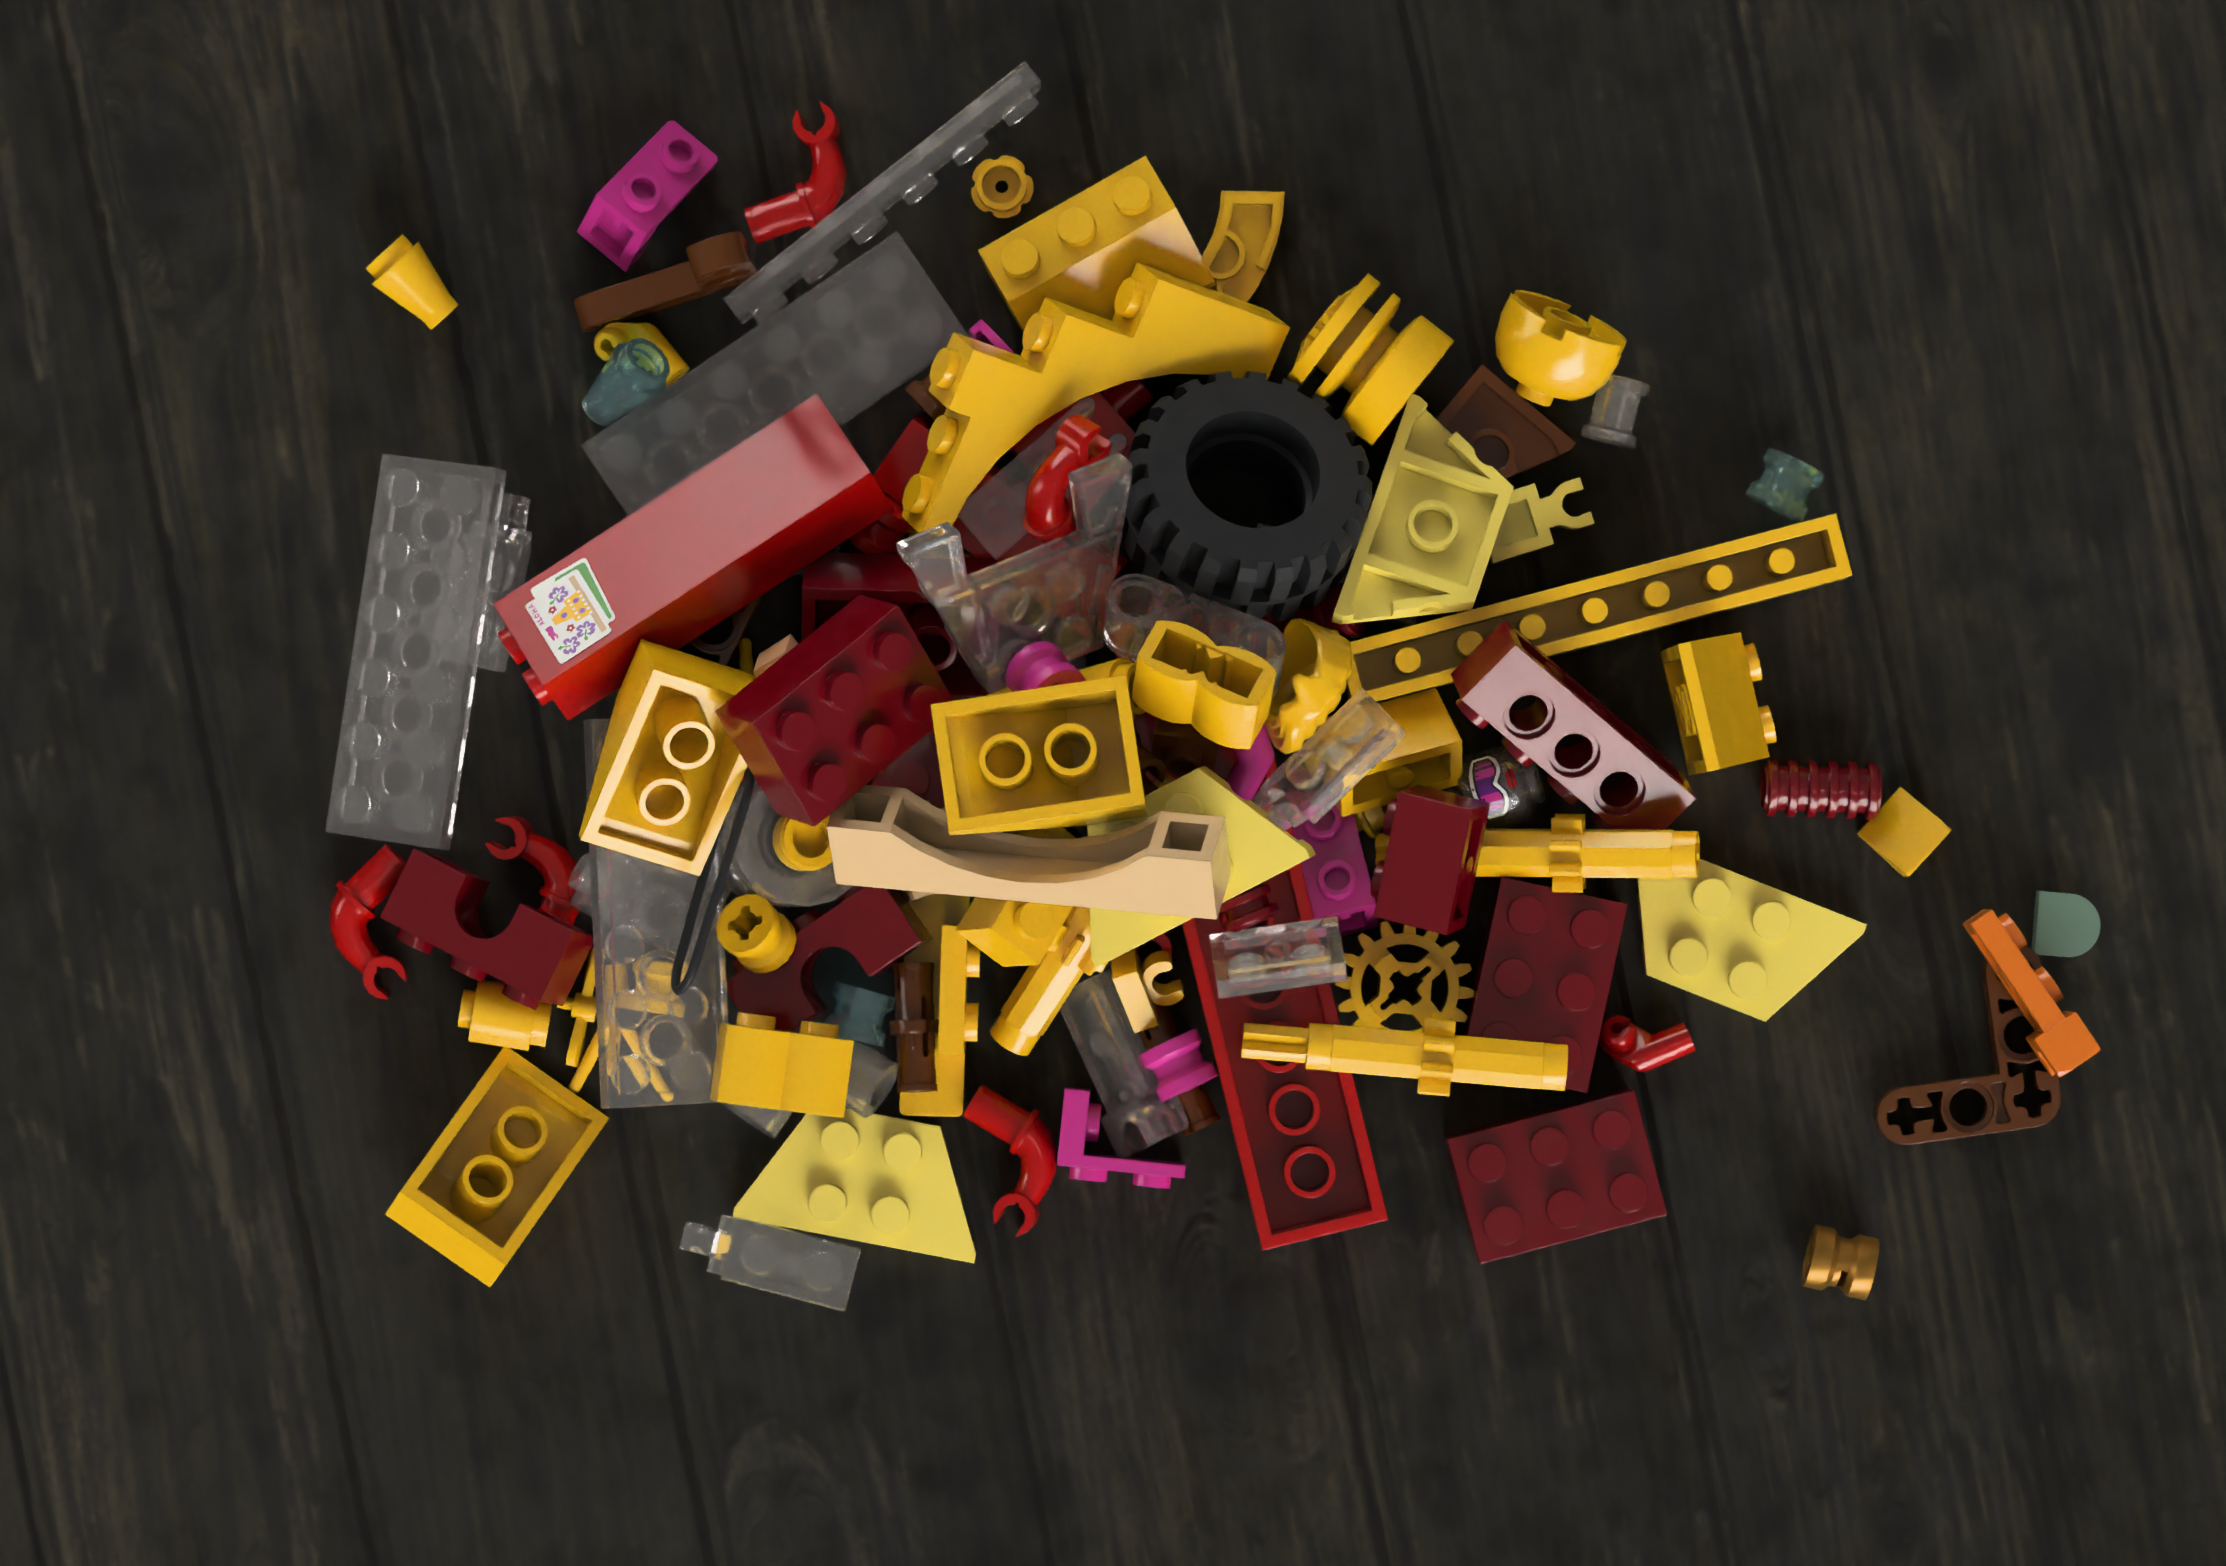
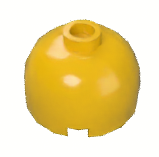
M1515 290L1514 294H1510L1502 310L1495 335L1496 356L1503 370L1519 382L1515 390L1516 393L1533 403L1549 407L1554 398L1568 401L1578 400L1593 395L1603 387L1617 367L1627 339L1619 331L1590 315L1587 322L1567 312L1571 307L1567 303L1539 293Z

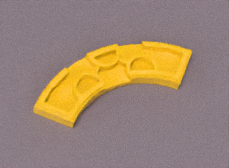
M1221 191L1216 226L1202 255L1216 284L1209 289L1248 303L1264 277L1273 256L1283 218L1285 192Z

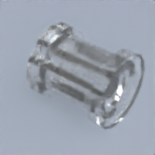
M1612 374L1606 384L1597 391L1589 424L1582 425L1580 436L1614 446L1635 448L1637 437L1632 432L1640 399L1648 395L1650 385Z

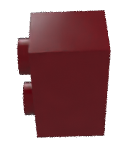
M1415 785L1399 791L1398 798L1393 797L1389 802L1383 822V832L1385 835L1390 836L1385 860L1378 862L1371 881V896L1377 898L1374 917L1443 935H1448L1464 928L1490 802L1422 785Z

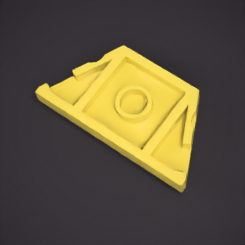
M1413 393L1405 407L1331 622L1341 625L1472 610L1514 487L1493 466L1482 463L1477 458L1474 448L1458 432L1451 434L1426 410L1428 403Z
M1206 766L1199 767L1146 795L1145 801L1148 816L1087 826L1089 837L1108 834L1136 825L1160 811L1225 817L1231 875L1222 903L1316 855L1310 844L1303 839L1297 840L1270 820L1269 813L1250 799L1241 798L1232 791L1228 782ZM1090 908L1091 960L1095 968L1194 917Z
M1700 859L1698 877L1637 878L1638 910L1643 939L1644 975L1764 1022L1863 935L1867 924Z
M845 1107L844 1118L806 1114L734 1207L733 1217L969 1263L975 1262L977 1253L941 1126Z

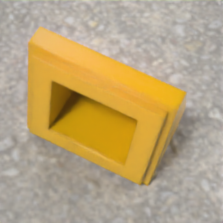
M1899 787L1880 807V811L1876 814L1874 820H1868L1857 832V835L1903 877H1909L1952 829L1903 788Z

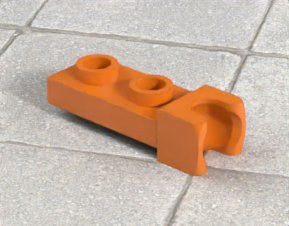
M1983 909L1962 923L2034 1029V1032L2028 1035L2026 1040L2051 1076L2055 1074L2059 1078L2064 1076L2101 1050L2077 1012H2061L2056 1003L2064 998L2062 992L2044 967L2041 966L2034 971L2020 951V949L2027 945V941L2007 913L1997 917L1992 909Z

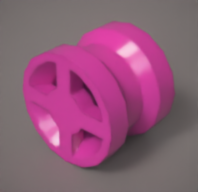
M1048 641L1034 642L1025 646L1012 658L1005 673L1006 685L1011 692L1086 681L1074 665L1067 663V658L1055 644Z
M1197 1028L1174 1037L1139 1055L1144 1068L1152 1070L1158 1081L1155 1092L1160 1102L1187 1092L1219 1075L1214 1064L1205 1061L1199 1048L1202 1038Z

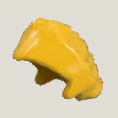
M1302 618L1290 620L1285 627L1284 633L1278 637L1268 660V663L1276 670V677L1265 727L1274 747L1284 754H1290L1301 749L1304 741L1311 738L1316 733L1317 727L1326 722L1328 714L1335 710L1341 700V694L1345 692L1346 680L1353 674L1351 642L1341 636L1338 630H1330Z

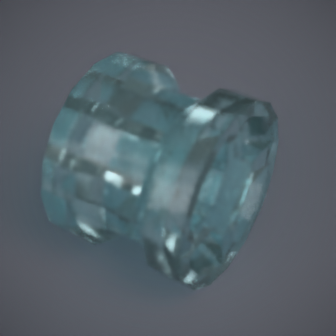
M1768 448L1762 459L1765 469L1759 480L1750 483L1745 495L1780 515L1802 522L1808 511L1805 501L1811 490L1820 487L1825 475L1811 465L1791 455Z
M836 981L833 995L837 1000L834 1014L827 1017L825 1023L840 1025L838 1036L883 1047L887 1034L882 1026L885 1015L894 1010L895 997Z

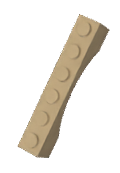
M865 785L832 812L827 824L836 884L1217 920L1231 875L1225 817L1160 811L1142 822L1108 834L1075 839L1033 838L1003 832L949 835L946 811L931 805L907 788Z

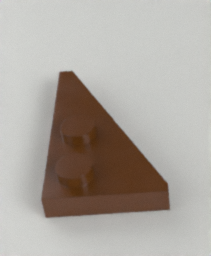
M1483 364L1436 418L1451 434L1458 432L1474 448L1477 458L1482 463L1493 466L1505 479L1569 452L1576 444L1574 440ZM1375 491L1374 494L1372 495V500H1371V503H1370V505H1369L1367 514L1369 513V510H1370V508H1371V505H1372V502H1373V499H1374V496H1375L1376 491Z

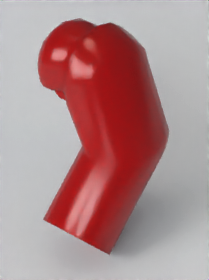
M1621 1015L1609 1017L1601 1026L1599 1042L1608 1057L1638 1072H1647L1695 1051L1693 1041L1684 1022L1655 1034H1651L1632 1024L1629 1018Z

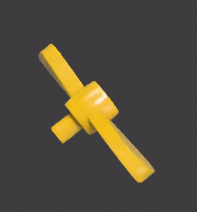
M592 947L582 993L576 992L575 998L567 997L563 1006L557 1005V1008L570 1010L571 1017L576 1019L566 1057L567 1066L578 1067L584 1052L588 1022H595L600 997L594 996L593 991L602 961L603 949Z

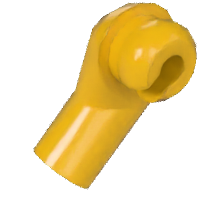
M610 323L598 331L594 338V350L603 361L616 364H646L664 387H670L678 382L690 369L659 329L650 323Z

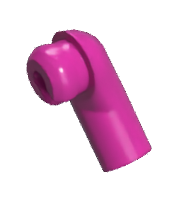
M1265 723L1250 749L1233 748L1237 762L1226 782L1230 784L1232 791L1243 799L1252 800L1274 761L1275 754Z

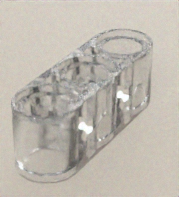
M1137 573L1124 575L1116 579L1109 587L1103 636L1105 643L1114 653L1137 662L1138 653L1156 621L1179 622L1199 630L1209 637L1216 646L1241 648L1266 660L1276 670L1272 698L1278 692L1286 650L1284 635L1278 627L1265 620L1211 601L1197 594H1191L1181 588L1147 575Z

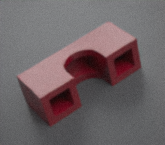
M413 848L380 918L400 928L395 938L427 954H430L435 946L453 955L448 966L475 980L483 982L487 974L506 983L502 994L526 1007L536 1010L540 1001L563 1006L596 937L543 909L520 903L509 926L499 935L488 938L480 926L478 912L481 900L490 882L438 855Z
M845 885L835 893L841 901L840 904L820 916L816 908H813L791 922L795 928L797 940L794 951L786 963L768 973H754L746 969L737 959L731 964L737 974L722 983L740 1012L776 1017L775 1030L795 1032L800 1029L801 1020L811 1021L828 1010L813 982L814 964L824 950L829 947H839L847 950L858 960L868 977L881 974L893 966L894 963L899 962L927 943L932 937L909 902H905L901 890Z

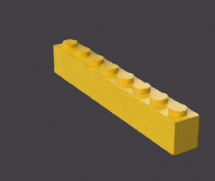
M1835 513L1352 641L1351 666L1353 674L1346 680V693L1350 708L1352 710L1454 683L1451 673L1503 620L1507 621L1546 656L1552 657L1843 580L1853 575L1837 515Z

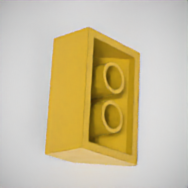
M1146 155L978 250L989 276L1022 333L1030 317L1034 313H1039L1045 297L1112 321L1115 314L1114 301L1116 293L1122 282L1131 277L1137 262L1207 288L1216 285L1183 219Z

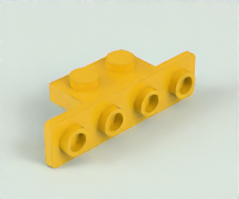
M934 893L909 902L932 939L904 957V962L934 963V1020H939L938 1034H935V1068L938 1091L900 1093L899 1111L902 1115L959 1117L962 1115L964 1108L965 1041H978L979 1003H967V977L980 976V949L955 931L970 906V896Z

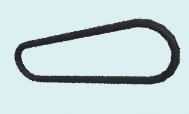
M748 766L745 771L744 790L688 970L683 981L680 983L684 960L721 829L701 875L697 878L671 973V989L676 995H682L690 988L706 946L753 794L755 777Z

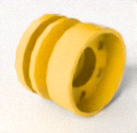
M1368 273L1357 286L1339 295L1300 344L1294 367L1286 379L1302 386L1316 368H1319L1327 377L1315 394L1326 401L1341 386L1347 390L1351 396L1340 418L1343 417L1349 423L1357 436L1370 446H1373L1408 402L1411 394L1416 392L1444 356L1454 340L1422 315L1414 319L1400 333L1393 330L1389 324L1399 307L1401 298L1393 293L1375 315L1365 308V305L1381 283Z

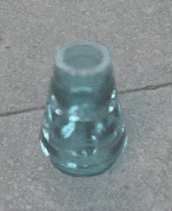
M635 338L630 342L618 344L589 389V392L582 400V406L587 416L599 425L609 426L615 420L661 393L665 388L666 378L670 372L666 356L655 344L642 338Z

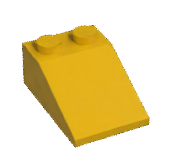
M1741 632L1677 644L1660 652L1689 775L1710 772L1770 757L1767 744L1776 743V732L1769 706L1758 707L1753 682L1762 680V673L1754 643L1744 645Z
M641 639L616 697L580 828V840L700 876L747 769L746 762L715 711L757 677L751 673Z
M1126 675L930 704L949 835L1086 826L1148 816Z
M503 1047L403 1186L385 1215L490 1288L607 1123L609 1117L512 1049Z

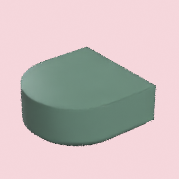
M2036 891L2032 950L2037 955L2076 957L2090 950L2096 943L2101 928L2100 917L2094 905L2086 898L2077 894Z

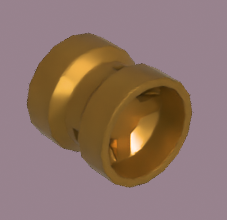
M1815 1224L1806 1249L1801 1285L1821 1291L1828 1286L1841 1288L1847 1297L1866 1300L1871 1290L1877 1267L1879 1239L1860 1234L1852 1239L1840 1237L1834 1228Z

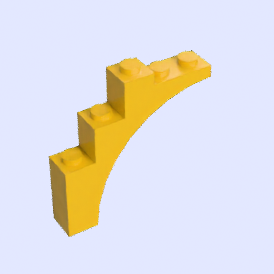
M1137 262L1131 277L1122 282L1116 293L1114 301L1115 314L1112 321L1045 297L1039 313H1034L1025 326L1022 337L1024 348L1021 355L953 332L947 347L942 348L933 360L930 370L931 385L928 390L946 407L944 415L938 416L931 426L927 440L929 451L919 474L913 475L906 485L902 500L904 510L901 516L920 535L943 543L965 501L992 466L1039 423L1081 398L1127 381L1169 374L1209 375L1221 372H1231L1232 378H1244L1246 371L1266 373V380H1268L1290 327L1264 308Z

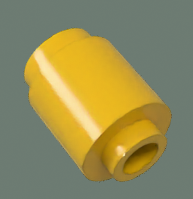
M485 979L483 982L478 981L476 991L463 990L458 1027L470 1029L468 1042L529 1051V1045L546 1046L552 1010L551 1003L540 1001L536 1010L531 1009L502 994L506 983Z

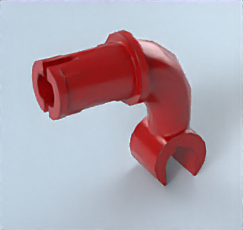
M820 102V105L825 115V123L817 131L816 135L806 130L804 118L798 110L795 111L792 121L793 130L803 144L809 147L813 165L809 180L806 183H796V191L744 208L749 229L757 244L810 226L812 231L820 229L819 223L833 212L844 194L847 172L844 158L837 142L841 131L840 122L831 108Z
M1079 414L1067 418L1058 429L1055 440L1056 449L1038 468L1027 487L1023 518L1025 530L1032 538L1041 540L1057 563L1060 562L1064 567H1075L1081 564L1091 550L1090 541L1072 518V505L1065 498L1067 488L1079 468L1083 466L1084 468L1092 469L1100 465L1109 454L1112 445L1111 441L1098 434L1102 427Z
M508 816L495 819V821L508 825L513 829L516 846L506 848L494 841L485 842L489 852L498 859L511 860L521 858L535 866L545 880V885L541 887L539 892L544 897L539 909H543L573 925L578 912L585 913L588 907L584 903L585 884L579 864L566 848L551 839L534 833L531 824L524 818Z
M387 844L369 859L346 883L339 880L335 884L338 890L330 904L329 929L335 947L363 975L364 987L368 993L375 998L386 1000L389 999L390 995L376 981L379 967L392 968L405 982L408 979L407 968L403 961L395 955L382 954L371 941L367 929L369 919L373 920L376 917L373 909L394 889L407 863Z
M982 1084L970 1101L963 1117L1011 1145L1009 1152L1013 1155L1017 1154L1021 1158V1174L1013 1191L1002 1196L996 1202L993 1209V1222L996 1224L1003 1216L1007 1206L1019 1203V1207L1025 1214V1221L1016 1234V1237L1031 1230L1039 1219V1203L1049 1189L1056 1174L1057 1149L1050 1129L1039 1117V1110L1034 1109L1030 1113Z

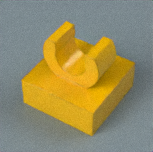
M1134 948L1111 960L1112 980L1134 1034L1159 1025L1157 1004L1162 1006L1173 1005L1184 997L1181 979L1168 984H1160L1154 981V977L1157 974L1173 969L1172 957L1169 951H1156L1147 956L1142 963L1137 949Z

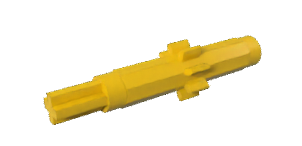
M1166 774L1163 783L1156 778L1154 784L1159 789L1176 779ZM1073 906L1040 964L1029 965L1002 1007L1001 1014L990 1029V1034L995 1041L1007 1050L1021 1056L1029 1055L1040 1036H1043L1082 974L1085 973L1088 976H1092L1094 971L1102 973L1108 964L1107 962L1095 968L1091 960L1090 908Z
M1555 814V817L1551 818V829L1485 828L1475 877H1552V892L1583 893V889H1586V878L1698 877L1700 866L1699 832L1647 829H1586V814ZM1379 833L1375 839L1376 866L1380 860H1385L1390 836L1384 833Z
M1428 1017L1423 1018L1422 1032L1310 1022L1308 1028L1244 1023L1241 1058L1305 1063V1069L1414 1078L1418 1079L1417 1093L1449 1097L1451 1082L1564 1091L1568 1068V1045L1455 1035L1456 1020Z

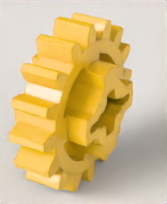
M1387 921L1379 922L1380 939L1373 941L1364 933H1360L1357 936L1358 942L1363 949L1359 957L1343 953L1341 959L1352 968L1351 975L1335 978L1334 985L1343 989H1349L1350 998L1340 1002L1337 1008L1339 1012L1355 1011L1358 1018L1351 1026L1389 1029L1380 1023L1393 1013L1411 1014L1422 1026L1408 1031L1422 1032L1424 1017L1466 1022L1468 1016L1458 1009L1456 1005L1458 999L1474 997V990L1459 986L1458 977L1466 975L1472 969L1469 963L1454 964L1451 960V957L1460 946L1455 940L1440 947L1435 943L1439 933L1426 930L1424 935L1420 936L1416 934V927L1403 924L1402 933L1394 934L1390 924ZM1410 944L1421 947L1428 952L1416 962L1397 961L1386 948L1394 945ZM1369 964L1378 975L1377 994L1365 1005L1361 993V983L1364 971ZM1425 967L1428 968L1419 977L1420 981L1414 987L1416 994L1419 996L1415 1002L1410 1004L1401 998L1394 1003L1390 1001L1385 1007L1380 1008L1381 1004L1389 998L1388 994L1394 988L1392 981L1389 979L1393 973L1398 971L1401 975L1407 977L1413 973L1418 974ZM1444 971L1447 992L1444 1004L1439 1011L1430 1000L1432 980L1440 972Z

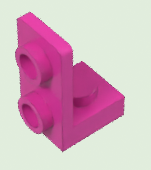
M673 120L668 121L596 194L577 233L626 272L641 257L657 226L714 168L718 157Z
M1329 790L1287 800L1286 807L1294 838L1306 841L1313 847L1316 853L1315 856L1300 864L1319 941L1378 928V918L1374 917L1376 900L1371 896V881L1354 815L1341 817Z
M1065 1086L1057 1165L1070 1167L1068 1178L1107 1182L1108 1171L1133 1173L1132 1185L1170 1189L1171 1177L1185 1178L1186 1164L1182 1162L1085 1153V1141L1098 1142L1102 1104L1089 1103L1090 1089Z

